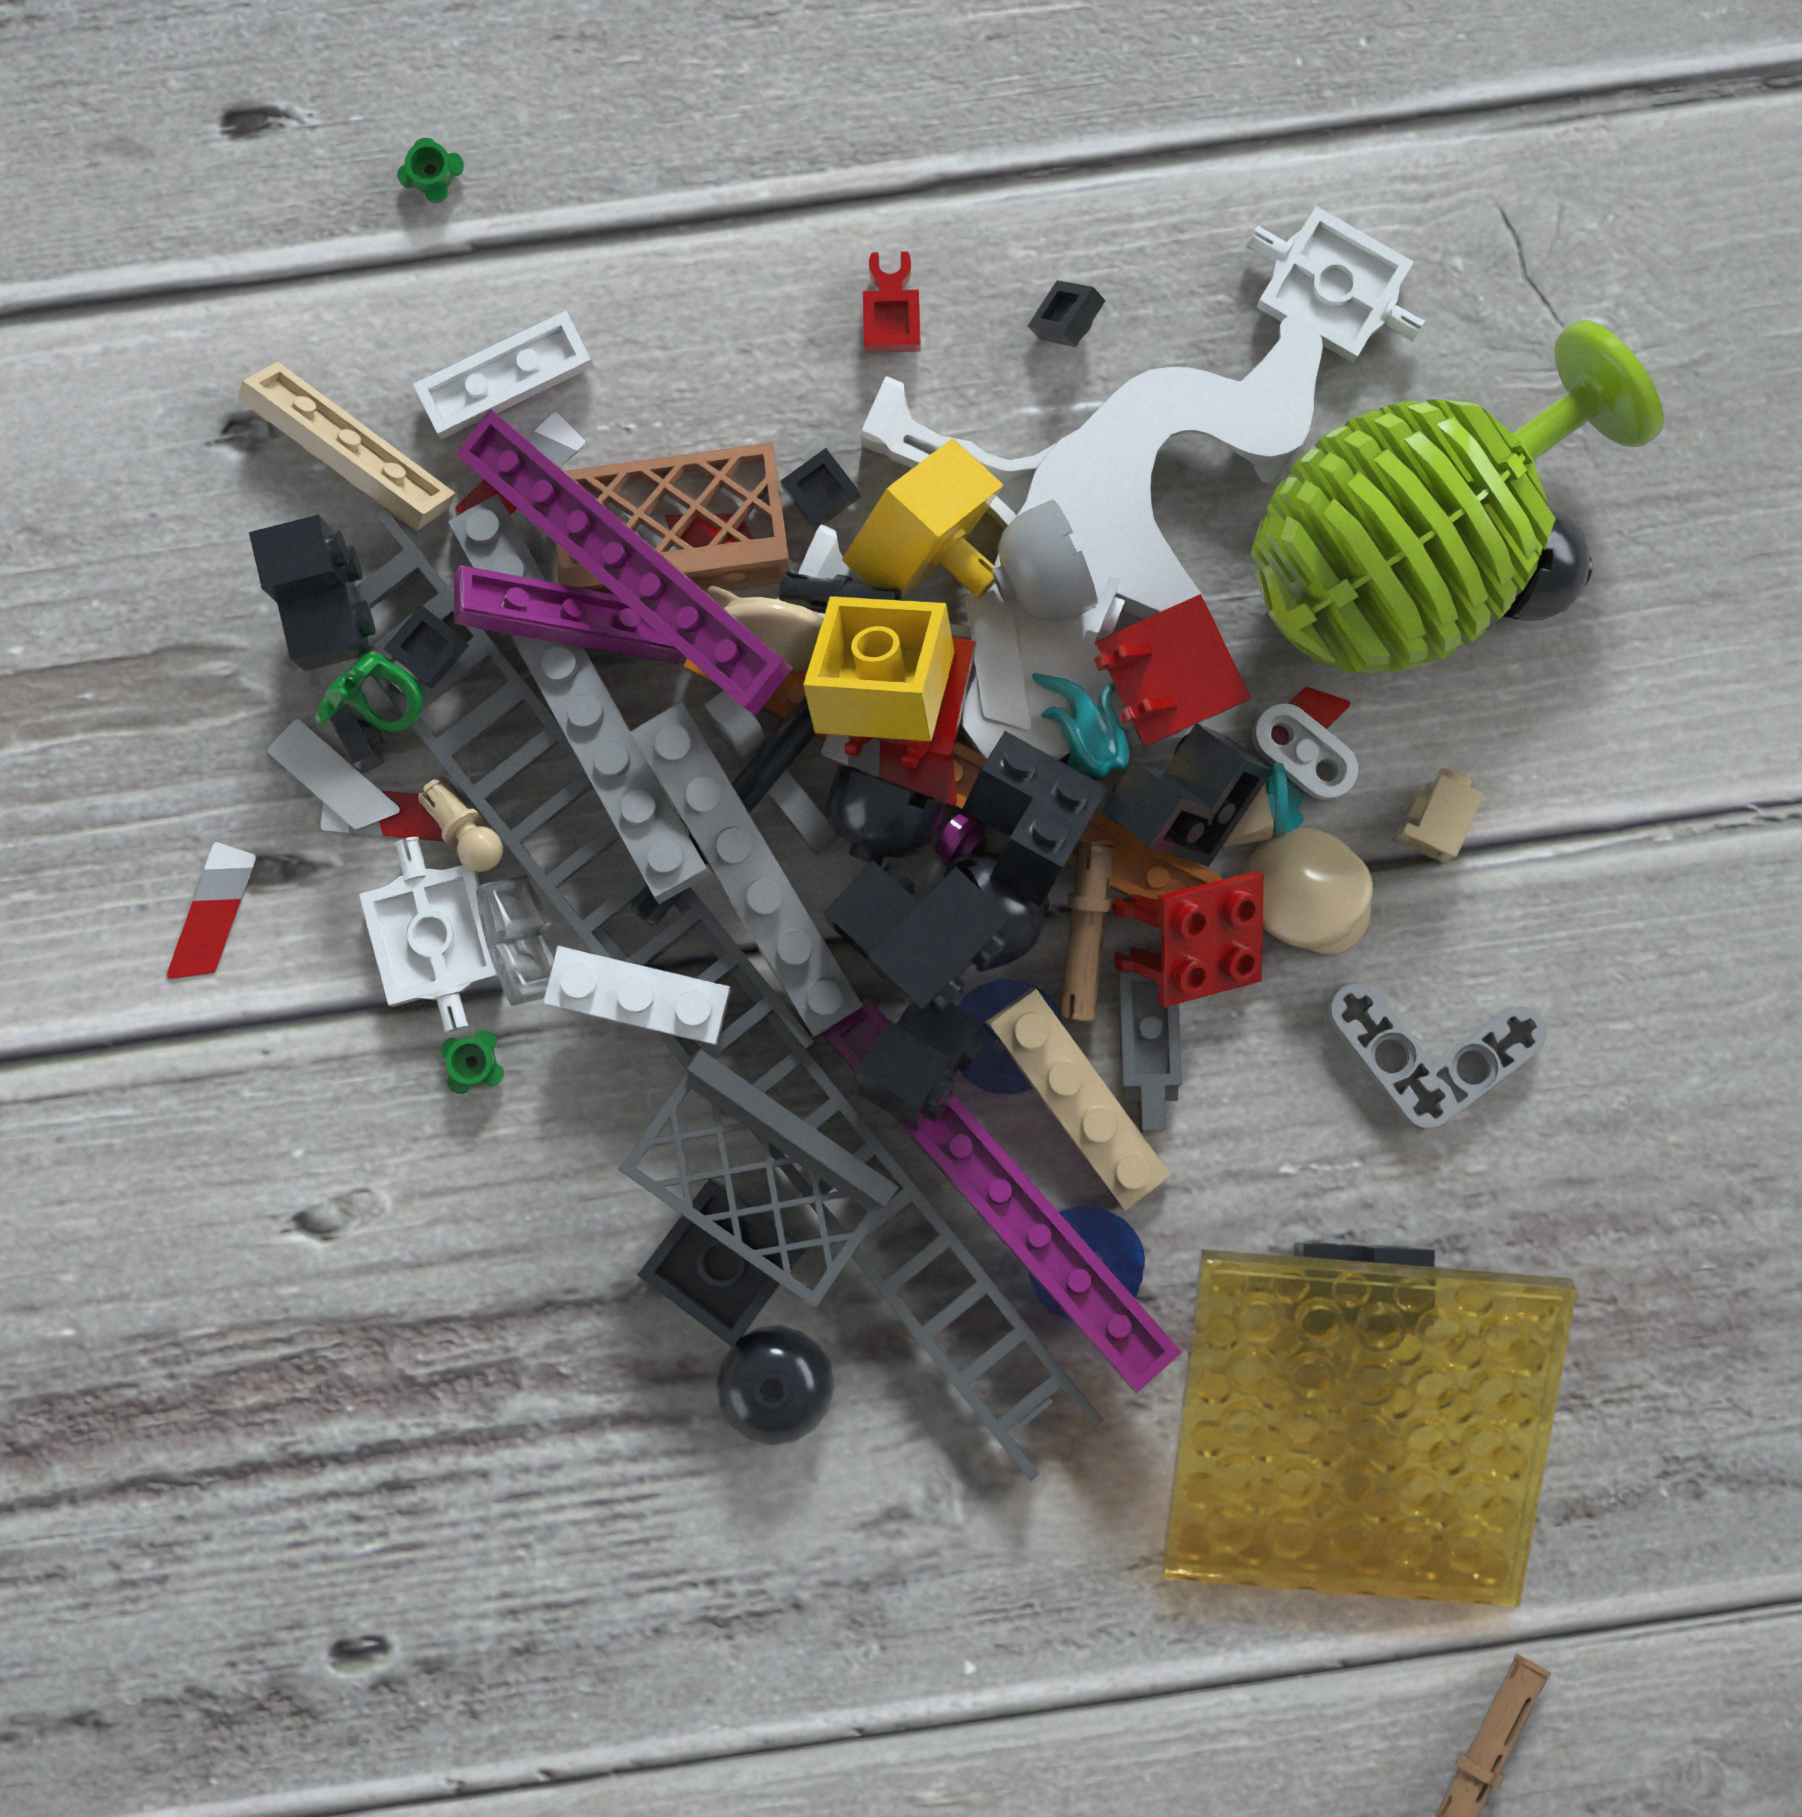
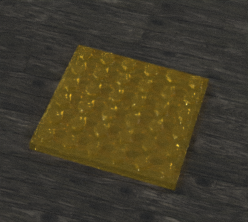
M1201 1249L1162 1561L1163 1579L1520 1607L1577 1293L1572 1278Z

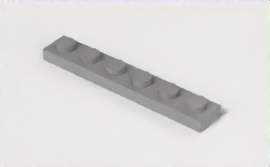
M683 702L677 703L630 731L631 737L809 1034L814 1037L863 1007Z

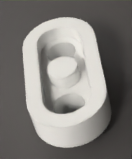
M1277 704L1268 708L1256 719L1252 729V741L1256 751L1271 765L1283 763L1286 777L1308 795L1320 800H1330L1343 795L1352 788L1358 776V763L1354 753L1302 709L1291 704ZM1274 726H1282L1288 731L1289 741L1287 745H1279L1273 741L1271 731ZM1319 762H1326L1332 767L1333 778L1331 781H1323L1317 776L1316 766Z

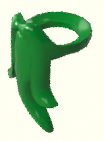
M369 651L361 654L360 660L354 663L326 690L325 698L316 711L315 721L322 728L348 701L366 722L375 728L387 732L402 731L408 729L418 720L423 710V694L419 684L410 673L392 664L381 654ZM369 676L391 681L404 692L407 699V711L402 718L396 720L383 719L369 707L366 696L362 691V686Z

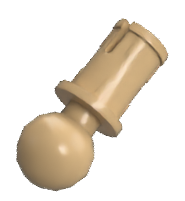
M436 778L423 787L425 793H419L418 800L443 830L442 839L446 844L453 847L457 846L460 862L469 870L476 872H485L493 869L501 861L504 849L499 835L492 829L483 827L484 816L479 810L468 807L448 778Z

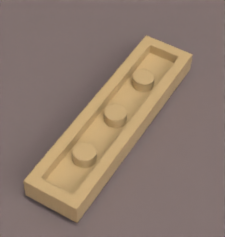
M278 361L242 381L237 396L239 400L414 530L418 531L449 510L455 496L454 491Z
M1031 987L985 1022L1121 1209L1126 1211L1171 1176L1036 988Z

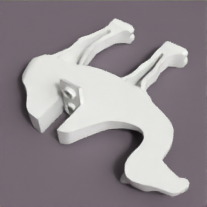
M1290 315L1284 318L1279 327V341L1242 381L1228 379L1208 371L1190 367L1150 369L1126 382L1080 429L1063 437L1056 444L1035 456L1006 460L986 453L971 441L954 438L1003 484V487L986 512L1004 530L1014 518L1025 511L1052 499L1056 501L1074 532L1069 534L1076 551L1082 550L1098 598L1096 608L1061 621H1045L1031 617L1023 611L1015 599H1012L1032 728L1024 730L983 716L973 657L959 728L968 742L986 760L1004 731L1059 761L1070 756L1071 752L1061 726L1054 720L1041 717L1043 711L1056 706L1064 708L1070 717L1074 718L1069 703L1061 694L1038 685L1033 680L1032 674L1038 673L1065 678L1080 685L1098 708V696L1102 688L1113 682L1107 669L1098 671L1093 661L1099 655L1095 641L1113 633L1121 610L1146 619L1196 595L1202 594L1179 563L1154 520L1150 487L1151 473L1156 454L1169 438L1179 434L1196 433L1221 443L1236 454L1249 460L1254 464L1255 471L1262 482H1272L1280 473L1285 461L1303 445L1310 431L1314 411L1316 376L1323 343L1319 333L1305 318L1297 315ZM888 376L885 377L860 433L861 446L876 453L886 454L891 460L910 468L917 466L952 439L951 437L941 436L913 421L906 403L904 384ZM820 525L798 574L834 579L837 574L850 576L853 582L866 584L842 561L843 556L839 551L836 531ZM999 553L994 565L996 568L1001 566ZM996 584L989 591L998 590ZM950 623L951 635L953 637L971 640L969 626ZM1115 690L1110 700L1122 729L1134 728L1133 724L1124 725L1119 716V712L1125 709L1117 690Z

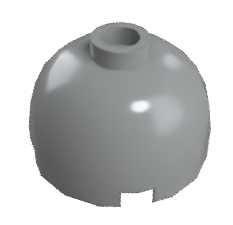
M1054 499L1025 511L1010 522L1002 532L998 544L1001 566L991 570L995 584L1004 602L1015 599L1027 615L1045 621H1061L1076 617L1096 608V604H1098L1095 586L1082 550L1076 551L1069 534L1074 532L1060 506Z

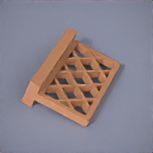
M773 442L565 471L582 487L588 486L600 495L598 500L607 507L611 502L631 516L630 520L626 523L631 529L636 531L642 524L661 537L663 540L655 549L706 593L710 586L719 587L724 590L777 584L781 583L787 571L791 572ZM764 462L766 476L752 493L730 479L742 464ZM723 467L720 472L717 469H715ZM700 471L712 479L711 483L696 501L674 487L685 472ZM662 475H667L664 479L659 477ZM643 478L654 485L656 489L638 509L620 497L618 493L629 480ZM604 483H610L608 487L603 485ZM722 487L744 502L727 523L705 509ZM767 492L769 494L770 506L761 501ZM665 495H668L688 509L670 531L649 517V514ZM755 509L772 521L774 537L749 540L736 529L750 512ZM698 516L718 530L719 533L708 546L693 548L680 539V537ZM728 539L734 541L732 543H725ZM556 543L559 569H557L558 584L614 594L581 564L572 565L571 555ZM672 546L678 549L674 551H669Z

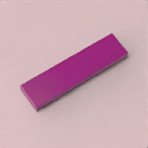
M463 565L458 566L453 577L454 624L678 664L683 656L678 649L615 594Z

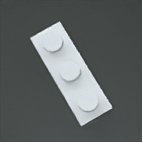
M564 311L414 383L413 386L438 436L443 440L482 421L490 409L497 414L594 366L567 311Z
M558 946L543 1003L552 1007L718 1046L731 987Z

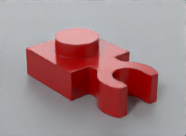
M901 251L900 269L895 273L888 274L880 269L879 253L872 252L869 257V276L879 291H863L864 353L921 352L919 289L903 290V287L907 285L911 277V257L908 251Z

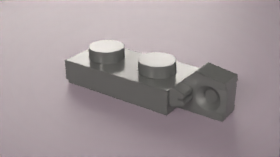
M1119 970L1122 1088H1125V1102H1138L1140 1132H1163V1130H1166L1165 1101H1178V1087L1182 1086L1179 1004L1164 1008L1158 1004L1157 981L1136 972Z

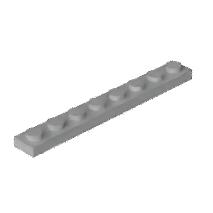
M498 494L448 521L472 567L546 581ZM510 634L658 904L709 877L710 873L660 783L631 737L626 722L584 647Z

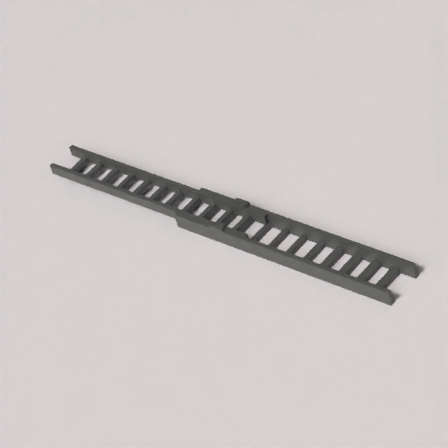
M385 508L382 509L376 516L404 550L356 586L359 602L366 600L370 609H372L421 571L438 592L436 596L423 606L442 622H446L454 615V593ZM410 616L370 646L371 651L381 654L391 663L395 662L396 660L383 648ZM465 626L474 637L467 642L469 647L435 687L431 689L421 680L417 681L423 694V710L489 658L494 661L509 682L439 737L434 734L421 716H419L412 727L593 954L647 967L693 929L698 933L718 958V961L696 977V979L718 984L731 974L755 1006L721 1032L718 1046L707 1043L704 1047L700 1048L694 1040L658 1031L655 1032L687 1071L688 1066L700 1049L714 1059H717L767 1019L792 1050V1053L752 1085L766 1094L803 1064L830 1098L803 1121L817 1129L838 1111H841L866 1142L852 1155L863 1163H866L876 1155L903 1188L890 1199L863 1240L911 1201L915 1203L940 1236L886 1280L859 1246L851 1257L1026 1477L1032 1481L1040 1473L1009 1435L1008 1431L1019 1422L1023 1427L1026 1426L1053 1403L1050 1396L1061 1387L1095 1428L1104 1419L811 1057L808 1051L817 1045L691 887L687 888L674 903L682 915L630 957H627L603 925L632 903L644 889L647 883L642 874L638 875L586 918H581L558 887L618 841L621 836L614 823H611L548 874L545 873L522 844L593 788V785L560 725L483 629ZM372 676L404 716L407 711V699L404 692L402 693L393 682ZM524 702H527L546 728L474 784L454 758ZM560 743L583 773L511 830L488 799ZM719 1109V1110H720V1113L722 1114V1116H724V1117L729 1116L728 1114H726L725 1112H723L721 1109ZM752 1132L753 1135L757 1138V1140L761 1143V1137ZM768 1143L770 1156L773 1160L787 1157ZM794 1164L779 1166L804 1198L814 1196L813 1188ZM822 1180L818 1182L820 1195L827 1194L834 1189ZM822 1202L825 1223L832 1234L835 1236L848 1233L826 1204ZM815 1203L809 1204L817 1214ZM841 1241L840 1244L844 1246L847 1241ZM950 1247L977 1282L922 1326L895 1291ZM985 1294H988L1014 1328L959 1372L933 1340V1337ZM1025 1340L1050 1371L1051 1375L997 1419L970 1384Z

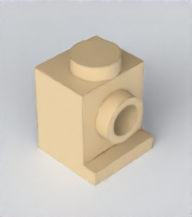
M1441 768L1436 779L1428 787L1423 785L1418 787L1406 812L1407 817L1414 819L1413 823L1407 822L1397 829L1392 841L1443 864L1457 857L1484 793L1470 788L1472 780L1465 775L1450 769Z

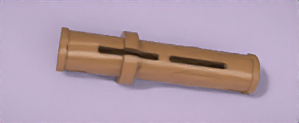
M1078 842L1077 845L1078 858L1074 893L1067 895L1066 904L1067 907L1072 908L1062 1001L1061 1008H1059V1015L1065 1018H1069L1070 1014H1073L1072 1019L1075 1020L1096 1019L1097 1013L1095 1011L1107 912L1113 911L1114 899L1109 897L1113 853H1115L1116 848L1113 845L1104 844L1102 846V843Z
M1517 1653L1515 1654L1508 1673L1498 1689L1474 1741L1471 1743L1466 1755L1460 1753L1455 1763L1459 1769L1451 1787L1435 1813L1436 1817H1479L1478 1815L1493 1787L1499 1789L1504 1780L1500 1773L1551 1672Z

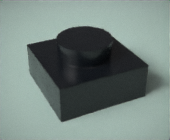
M1057 280L1027 326L1040 340L1077 347L1082 337L1090 330L1093 320L1106 300L1092 286Z
M824 448L780 481L782 489L815 531L820 525L826 524L860 499V491L827 448Z
M421 604L383 649L428 687L433 689L469 647V644Z
M344 704L330 718V721L352 764L366 773L385 763L377 748L384 744L385 740L379 729L368 724L350 704Z

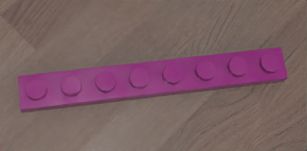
M491 409L457 451L456 455L752 714L756 715L793 670V667Z
M869 997L861 1002L863 1007L843 1018L824 1033L825 1040L855 1074L856 1069L889 1021ZM955 1094L939 1120L934 1123L927 1118L919 1132L893 1116L1135 1394L1182 1353L1170 1337Z

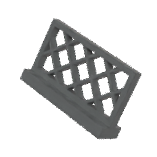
M701 1049L688 1066L687 1073L618 1169L814 1308L817 1307L899 1188ZM692 1089L712 1103L715 1127L680 1133L677 1109ZM719 1109L739 1123L722 1126ZM671 1118L674 1135L658 1137ZM749 1129L761 1137L764 1162L729 1168L724 1133ZM717 1135L723 1169L688 1175L682 1141ZM675 1142L681 1177L654 1181L636 1168L650 1147ZM768 1143L788 1157L771 1160ZM798 1163L810 1172L814 1196L778 1202L773 1167ZM766 1169L772 1204L737 1210L731 1175ZM724 1176L730 1211L704 1216L693 1208L689 1183ZM818 1178L838 1192L820 1195ZM682 1184L685 1202L664 1187ZM847 1197L867 1211L854 1232L828 1237L822 1206L823 1201ZM815 1203L821 1238L786 1244L780 1209ZM773 1211L779 1246L753 1250L742 1242L738 1217ZM731 1218L734 1236L713 1221ZM847 1241L832 1262L829 1244ZM823 1245L827 1271L812 1291L791 1276L787 1251ZM781 1253L784 1271L763 1256Z

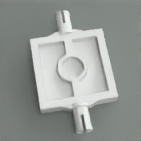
M1315 206L1303 228L1293 235L1288 242L1283 241L1258 225L1246 245V248H1250L1275 262L1272 279L1259 299L1256 308L1281 322L1290 315L1305 318L1321 336L1324 347L1352 363L1357 359L1367 340L1378 332L1383 325L1413 342L1425 320H1421L1395 305L1398 301L1400 285L1414 262Z
M419 837L406 838L407 842L399 840L394 843L403 876L398 877L386 887L359 894L389 1006L395 1007L419 999L437 1000L444 1025V1033L457 1031L456 1028L463 1029L469 1026L459 994L476 983L504 976L501 960L477 872L469 870L464 865L446 870L426 869L419 845Z

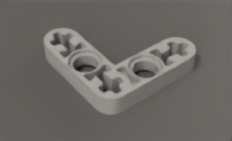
M723 690L706 703L705 707L719 735L744 767H746L766 743L762 728L753 714L743 708ZM786 769L766 794L815 855H818L837 840L839 836Z
M1361 983L1344 986L1335 991L1327 1005V1018L1333 1029L1400 1116L1410 1126L1419 1129L1437 1128L1446 1124L1536 1055L1544 1046L1547 1038L1546 1024L1535 1010L1524 1006L1512 1007L1496 1014L1451 1050L1431 1063L1384 1000L1370 986ZM1346 995L1353 1001L1360 998L1366 1000L1368 1007L1362 1013L1372 1027L1378 1026L1381 1020L1388 1027V1030L1373 1035L1364 1047L1357 1037L1368 1033L1358 1020L1346 1022L1341 1015L1347 1009L1346 1003L1343 1001ZM1509 1019L1515 1024L1527 1022L1530 1029L1524 1036L1529 1044L1526 1047L1521 1043L1511 1044L1498 1054L1507 1059V1063L1502 1066L1496 1051L1484 1043L1482 1038L1488 1035L1491 1044L1498 1043L1511 1031L1506 1023ZM1384 1040L1398 1042L1406 1052L1405 1064L1396 1073L1383 1071L1375 1061L1376 1048ZM1467 1051L1479 1053L1487 1063L1486 1076L1476 1085L1465 1083L1457 1073L1458 1059ZM1419 1067L1423 1072V1076L1415 1078L1413 1081L1424 1093L1437 1092L1439 1099L1434 1103L1435 1110L1438 1112L1436 1116L1433 1117L1429 1113L1417 1115L1413 1107L1417 1105L1419 1099L1411 1087L1405 1086L1398 1093L1393 1084L1410 1077L1416 1068Z

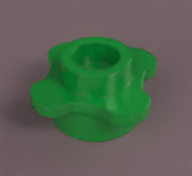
M421 138L408 151L405 157V165L398 169L397 177L403 187H414L425 193L429 202L440 203L448 197L447 188L453 178L463 173L464 162L459 154L454 152L448 154L444 147L434 142L433 139ZM429 166L436 168L435 173L432 175L426 173V169Z
M480 1030L473 1038L458 1040L451 1037L443 1042L440 1054L446 1059V1068L450 1075L447 1079V1085L451 1091L464 1094L472 1086L486 1084L494 1087L502 1081L504 1069L497 1064L494 1051L497 1046V1038L493 1033ZM474 1056L478 1062L475 1067L470 1068L467 1065V1060L469 1057Z

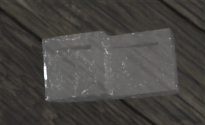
M528 876L481 884L476 890L482 930L495 972L510 1005L515 1006L544 999L554 958L542 934L550 927L552 922Z

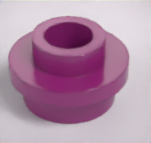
M962 814L957 815L948 823L935 846V852L943 857L944 866L947 867V864L955 858L983 853L987 844V838L983 836L985 823L975 817L969 820Z

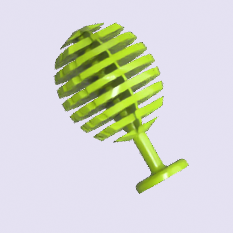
M1578 320L1559 334L1554 348L1556 368L1567 393L1513 433L1487 410L1482 409L1480 405L1464 401L1431 399L1426 400L1428 403L1418 404L1416 401H1404L1388 404V406L1381 407L1380 410L1367 411L1349 419L1344 426L1332 429L1321 437L1315 444L1317 449H1311L1308 453L1305 451L1291 467V474L1286 482L1282 480L1277 486L1267 506V517L1265 515L1261 519L1252 546L1251 557L1258 566L1253 570L1268 614L1282 635L1317 664L1325 665L1326 663L1335 669H1342L1346 672L1374 674L1383 671L1402 672L1417 669L1424 665L1423 662L1440 661L1454 654L1457 651L1455 647H1461L1463 644L1467 646L1486 632L1485 628L1490 625V621L1494 624L1500 620L1511 608L1516 595L1524 590L1537 568L1542 548L1545 550L1556 519L1548 508V502L1533 461L1586 422H1589L1611 441L1626 447L1643 446L1657 437L1662 431L1664 414L1658 392L1647 371L1634 353L1615 334L1602 325L1590 320Z

